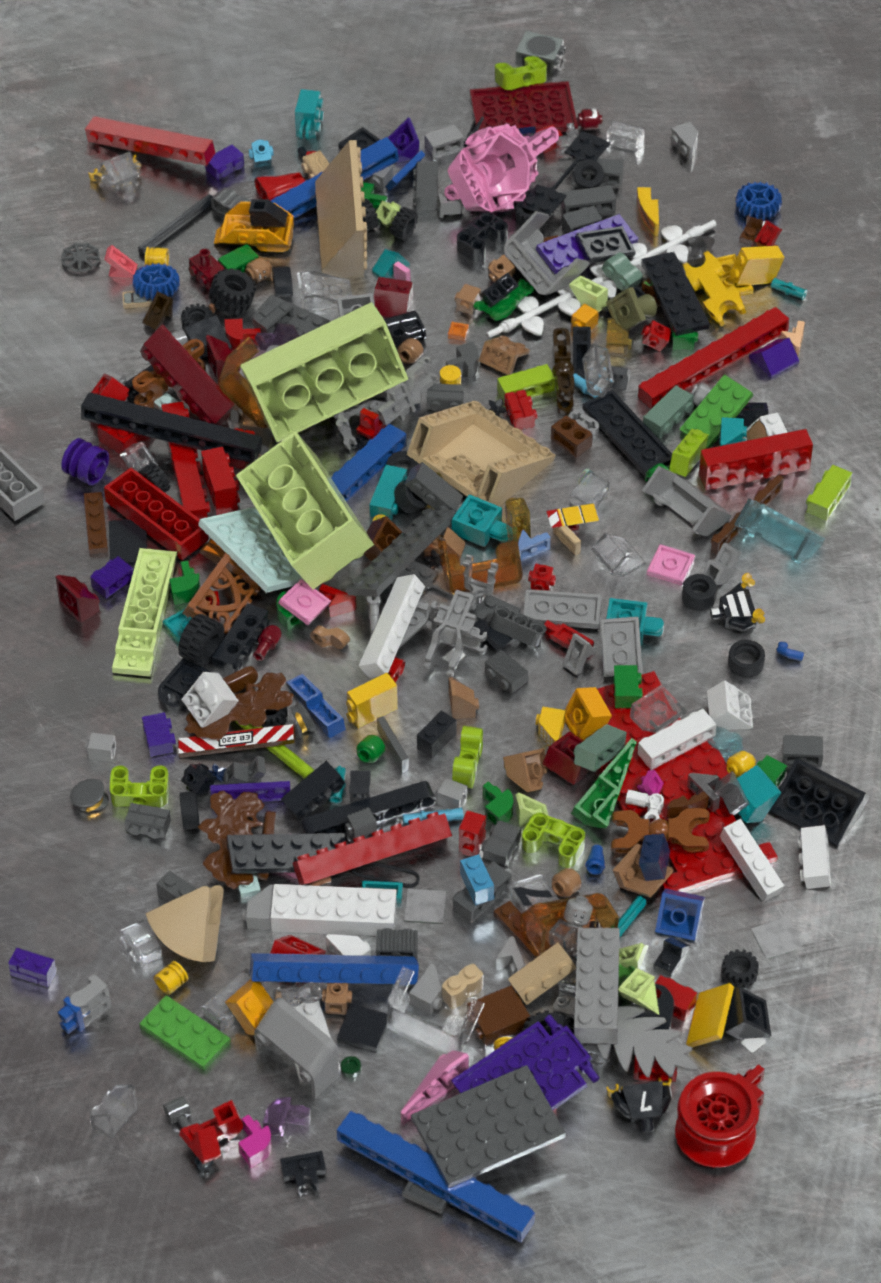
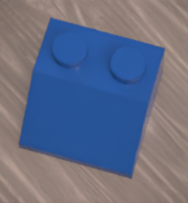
M665 888L662 893L655 932L695 941L705 897Z

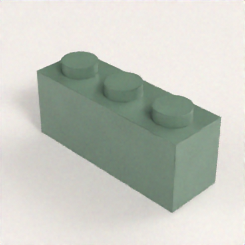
M675 386L643 416V423L657 438L661 439L670 432L676 423L678 424L686 413L691 412L694 406L693 395Z
M608 724L604 725L575 747L574 764L595 772L624 748L627 732Z

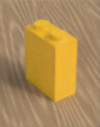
M778 246L742 247L731 269V277L737 286L771 284L773 279L776 278L785 257Z
M388 673L347 692L346 705L348 712L346 716L349 722L354 723L357 729L377 720V718L398 709L397 684Z

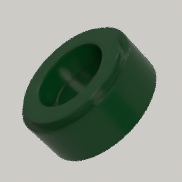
M348 1056L341 1061V1073L345 1077L355 1078L361 1073L362 1064L357 1057Z

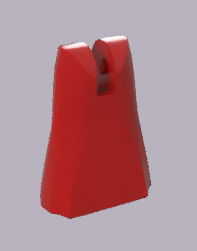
M300 172L280 176L256 177L254 183L258 195L262 199L271 201L306 180Z

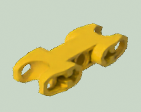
M707 250L703 253L706 261L702 266L692 267L687 262L682 265L694 292L703 288L707 294L708 299L703 301V305L711 319L722 327L725 325L723 315L726 311L734 309L742 315L747 312L736 287L732 285L725 288L720 278L726 275L718 259Z

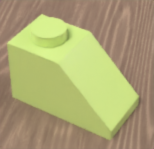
M581 275L569 283V287L581 305L586 304L599 312L607 306V288Z

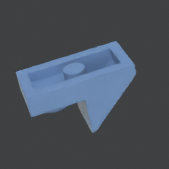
M522 530L516 547L517 563L549 550L551 540L549 534L546 532L530 539L527 533Z

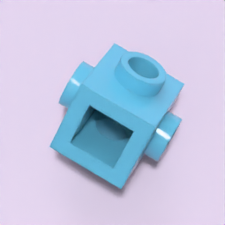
M260 139L251 143V149H248L249 158L253 159L254 168L270 166L272 163L271 156H274L273 147L269 146L268 140Z

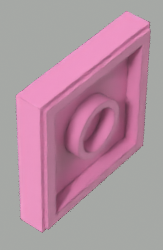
M660 544L647 569V575L682 586L695 560V555Z
M300 579L280 598L278 604L309 625L330 605L331 600L316 589L313 590L304 580Z

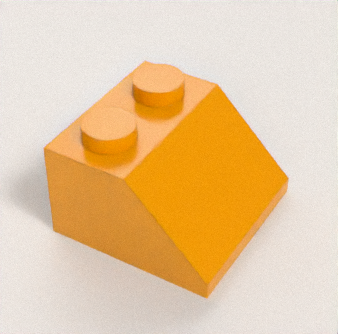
M596 687L576 688L565 708L566 724L570 731L582 740H586L587 737H590L598 729L608 724L612 717Z
M252 979L225 1001L247 1035H255V1029L270 1005L274 1002L260 981H252Z

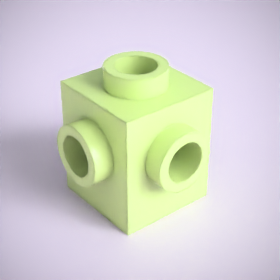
M382 201L376 211L377 218L381 220L380 223L386 227L392 226V221H394V217L400 211L401 206L393 201L392 203Z

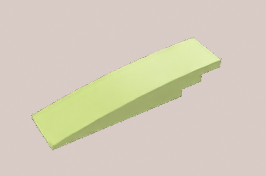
M139 549L118 628L119 636L115 647L116 654L112 673L151 676L170 592L169 579L173 577L177 552Z

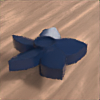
M214 763L212 770L209 771L217 777L216 781L224 783V771L227 768L219 769Z

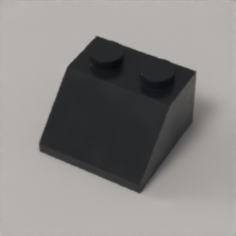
M740 986L736 987L733 991L724 1027L725 1032L737 1039L769 1038L772 1036L766 1000Z

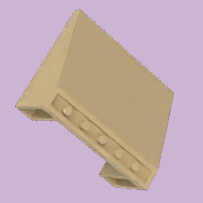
M356 140L348 141L315 181L322 279L364 277V270H367V223L363 222L366 212L365 207H362L361 202H364V192H361V187H363L360 147H357Z
M477 401L420 417L407 451V456L413 458L419 464L421 462L425 463L449 485L467 497L470 494L497 506H501L554 461L556 456L549 448L540 445L534 438L526 436L520 429L514 428L508 421L499 418L493 411L487 410Z

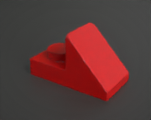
M766 220L754 242L765 246H778L775 242L782 229Z
M325 584L320 586L319 592L331 600L329 617L343 615L357 609L356 596L348 595L346 592Z
M199 1123L181 1128L179 1136L203 1164L221 1157L214 1126L203 1129Z

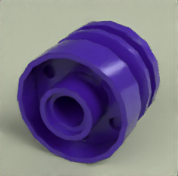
M77 438L69 444L64 452L61 462L62 471L88 485H95L101 480L107 470L109 453L98 446H93L82 438Z

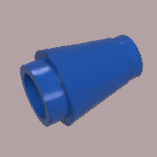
M593 845L585 866L590 874L598 875L605 869L603 848L600 845Z

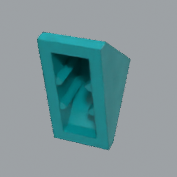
M385 249L373 266L372 272L378 277L389 278L394 275V264L396 262H400L406 267L410 265V262L399 253Z

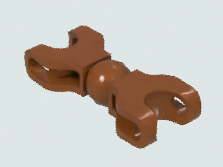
M192 339L182 345L206 371V363L199 358L204 353V343L198 339ZM143 371L132 380L133 388L140 392L134 399V403L137 405L152 408L154 407V401L168 391L165 379L155 371Z
M688 808L683 810L676 818H669V822L660 818L650 822L649 819L640 818L632 810L615 811L612 813L613 823L617 826L627 827L628 833L623 838L614 839L611 842V851L615 854H627L636 843L643 845L645 835L664 833L667 842L670 840L671 844H679L689 853L705 852L709 849L707 839L694 836L691 833L696 825L705 824L709 821L710 813L702 808Z

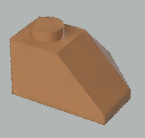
M448 677L452 717L454 719L476 718V710H479V700L474 697V690L457 679Z
M544 748L503 757L507 777L526 792L542 789L543 782L541 779L548 770L542 764L546 756Z

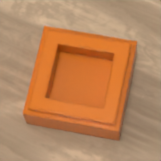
M451 322L448 338L465 341L469 324Z

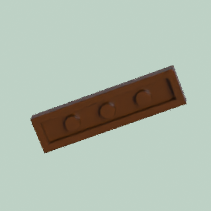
M102 492L84 493L89 554L107 553Z
M511 901L506 902L493 911L495 918L514 936L516 941L533 959H536L552 947Z

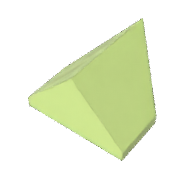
M521 793L513 795L519 827L526 826L535 813L541 812L548 815L545 804Z
M639 943L621 948L619 950V964L626 968L632 966L635 969H640L649 945Z
M636 968L622 983L618 991L623 998L659 1015L654 982L655 976Z

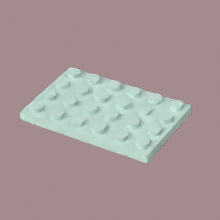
M256 507L200 519L198 526L230 555L238 566L266 593L294 586L300 579L304 580L291 566Z

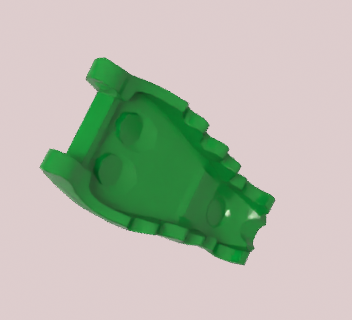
M520 279L518 288L492 308L483 299L476 301L473 307L478 311L488 313L493 320L498 321L508 317L525 297L535 291V288L529 282Z

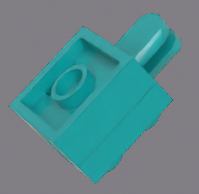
M300 90L295 108L296 137H299L301 140L303 138L306 140H310V138L316 139L317 132L320 133V121L324 119V111H321L324 99L321 98V91Z
M470 494L452 518L453 532L459 537L483 547L486 546L491 538L504 543L511 537V526L502 522V507Z
M609 599L606 619L639 617L641 646L644 635L660 637L664 631V621L662 618L647 616L648 602Z

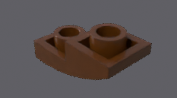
M703 791L698 795L692 796L689 801L684 795L672 800L668 804L667 818H676L683 810L688 808L707 809L709 796Z

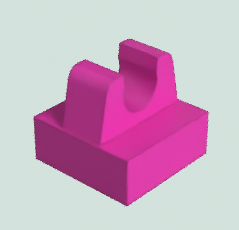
M648 770L646 776L641 778L642 785H638L637 788L640 792L651 796L655 793L659 794L664 783L655 770Z

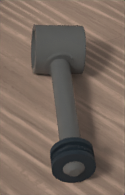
M184 1096L163 1104L165 1114L171 1124L179 1122L181 1128L190 1126L186 1118L191 1116V1111ZM198 1157L194 1159L199 1170L206 1169L213 1164V1160L203 1164Z

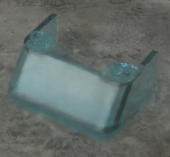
M750 498L747 500L734 524L745 529L744 533L750 537L759 536L792 556L791 560L798 564H801V562L806 563L825 541V538L771 507Z

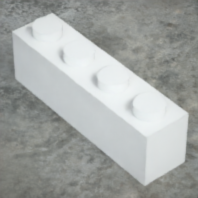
M704 709L692 712L688 717L675 721L671 726L660 729L650 737L643 738L638 742V755L650 770H653L715 737L717 724Z
M739 819L724 827L720 838L762 903L779 895L784 884L742 820Z

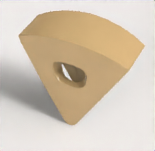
M220 885L211 888L208 886L200 887L147 912L146 917L157 937L175 953L194 961H214L224 889Z

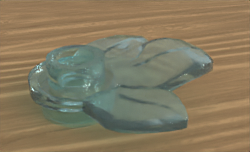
M716 727V737L707 740L711 746L725 751L729 756L743 751L742 737L738 733H730L722 727Z

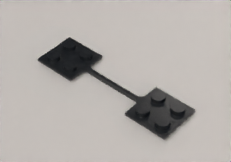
M582 131L564 152L576 158L553 187L547 188L537 184L521 202L519 207L531 212L538 211L551 216L567 197L565 194L557 192V187L579 161H597L611 142Z

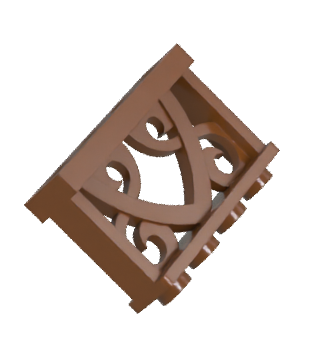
M225 553L182 614L188 618L189 616L193 618L200 613L203 614L201 611L208 612V617L213 619L214 613L218 622L219 618L223 617L225 619L223 624L224 634L227 635L232 627L231 623L237 620L241 614V609L245 608L247 603L250 604L252 602L250 599L251 595L256 596L261 587L231 559L230 555ZM230 571L233 572V573H234L235 575H237V576H236V577H233V575L230 573ZM218 579H222L223 583L227 581V584H219ZM244 580L249 584L250 588L248 590H244L242 586L245 585V583H239L237 585L236 581ZM210 587L217 590H224L230 587L233 604L216 606L217 597ZM241 596H246L241 603ZM205 597L212 599V605H210L211 601H206ZM234 612V614L230 618L228 613Z

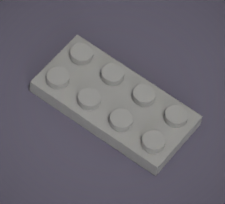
M526 589L523 615L543 624L549 620L556 625L564 623L569 627L599 629L602 595Z

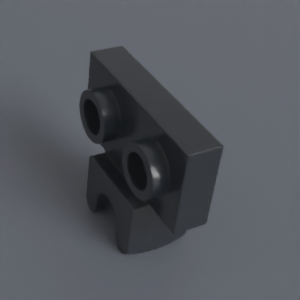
M322 1151L280 1158L284 1181L295 1180L298 1195L303 1194L302 1188L306 1184L311 1185L314 1192L319 1190L317 1175L326 1174Z

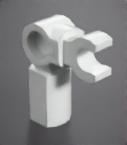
M628 790L625 803L644 808L647 806L648 812L645 814L644 819L653 818L656 820L660 818L659 815L663 809L664 798L657 793L648 796L646 793Z

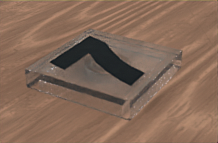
M543 874L506 885L505 890L523 917L560 907L561 901Z

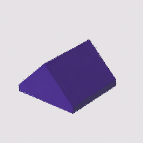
M408 117L387 137L398 150L399 161L396 163L412 160L420 152L419 138L411 118Z
M790 338L777 339L749 354V357L770 378L799 363V358Z

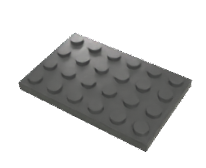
M527 1065L411 1114V1120L448 1188L566 1138L563 1127Z

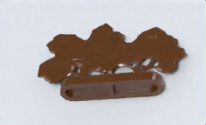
M247 666L223 678L239 700L229 714L203 728L190 712L185 718L188 725L184 730L188 733H195L198 738L221 740L228 732L231 721H237L239 725L252 724V726L261 727L267 719L266 709L280 710L290 706L293 702L294 694L288 691H281V688L287 681L282 673L267 672L259 683L254 684L258 680L259 674L254 667ZM246 688V692L235 694Z
M222 790L212 794L210 797L211 808L218 817L215 819H205L198 826L202 832L208 834V839L212 843L220 845V850L209 854L203 861V865L208 871L212 872L213 877L217 881L225 882L227 887L236 889L241 884H251L254 878L252 873L231 874L226 845L227 835H253L251 827L262 826V834H274L276 812L266 811L263 822L256 818V814L264 808L265 804L258 798L257 793L243 792L237 799H233L230 794ZM247 817H252L253 821L247 820ZM257 873V878L267 881L269 873Z

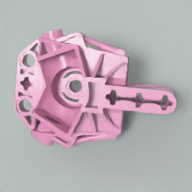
M509 124L494 126L493 128L489 126L476 131L467 138V147L460 151L448 167V174L452 183L445 188V196L451 201L461 199L468 211L493 212L499 210V212L513 210L515 204L526 198L525 192H527L531 183L535 182V177L539 174L537 171L538 160L535 157L559 139L557 129L550 127L535 133L531 137L528 135L523 136L515 125L510 127Z

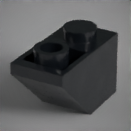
M251 200L249 209L251 226L286 227L288 219L286 211L270 200Z

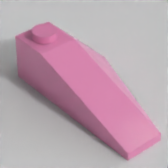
M452 1050L438 1058L437 1062L401 1110V1123L403 1125L411 1120V1114L430 1107L455 1088L451 1080L469 1068V1056L466 1053Z

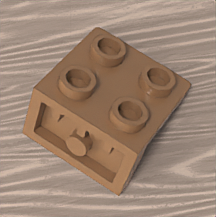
M500 336L484 342L479 362L510 375L513 372L517 358L529 354L530 350L525 348L526 346L522 343H514L510 341L509 337Z
M636 843L613 869L620 888L646 897H652L673 873V869L667 866L665 879L645 881L639 866L642 845Z

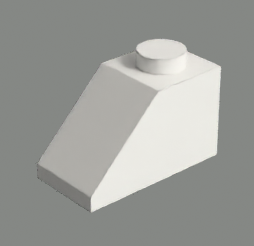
M336 934L325 936L326 948L333 955L371 956L370 945L366 941H362L358 936Z

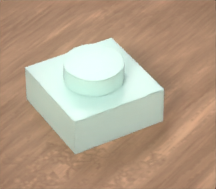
M166 393L154 401V407L162 411V404L179 401Z
M256 873L252 874L254 879L251 884H241L238 886L241 898L254 896L261 892Z

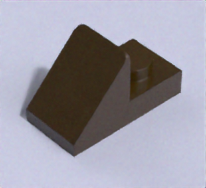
M158 291L142 321L143 324L155 330L163 324L166 316L173 317V299Z

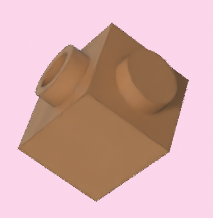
M464 284L461 291L455 295L456 310L473 315L476 310L473 307L474 303L481 301V289Z

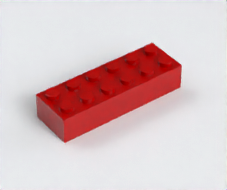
M807 429L703 449L700 453L699 477L706 491L777 475L805 471L811 467L813 443Z
M132 467L104 487L106 503L127 519L132 520L166 549L177 552L179 559H185L209 540V535L198 526L200 521L198 517Z

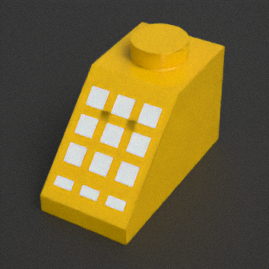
M542 706L541 714H537L535 725H538V734L548 746L561 738L565 724V710Z

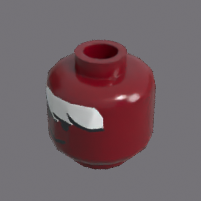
M582 109L578 113V127H581L583 131H596L599 125H602V115H599L597 109Z

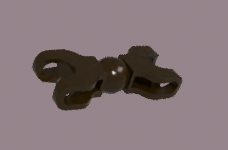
M556 328L553 330L552 374L555 377L556 406L559 414L567 415L574 409L573 394L575 385L573 375L575 370L571 363L569 330L567 328ZM560 334L566 337L562 341L557 339V336ZM568 402L569 407L564 408L561 406V403Z

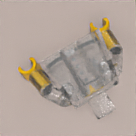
M128 152L100 164V172L95 168L94 173L88 172V175L93 182L99 181L113 188L114 191L124 189L127 195H131L136 191L133 185L137 183V179L140 176L141 163L136 159V155H133L132 158L131 153Z

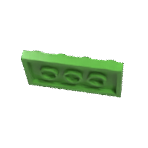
M724 374L679 430L684 435H687L691 429H698L703 433L709 434L706 449L711 448L720 437L722 417L736 418L754 395L751 391Z
M167 995L139 1023L142 1030L203 1071L231 1043L230 1037Z

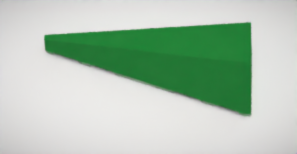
M633 738L630 739L600 774L597 781L574 806L571 814L586 826L604 829L608 827L634 748L637 744V741Z

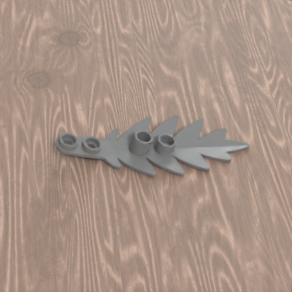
M568 995L558 997L554 1001V1009L559 1014L575 1018V998ZM635 1006L618 1007L617 1044H614L625 1072L628 1071L633 1050L646 1077L650 1076L655 1058L669 1077L673 1076L675 1067L698 1071V1067L694 1062L685 1056L692 1052L690 1046L669 1043L682 1035L681 1031L652 1030L665 1023V1018H634L645 1012V1008ZM597 1044L604 1060L608 1059L612 1044Z

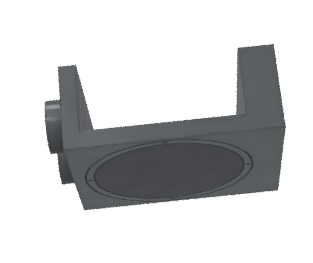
M526 31L516 51V64L522 66L526 57L535 56L541 60L551 62L550 72L554 73L556 66L559 67L561 56L565 54L564 39Z

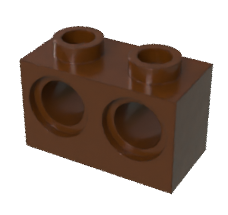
M564 416L551 426V439L576 458L592 447L593 434L569 416Z

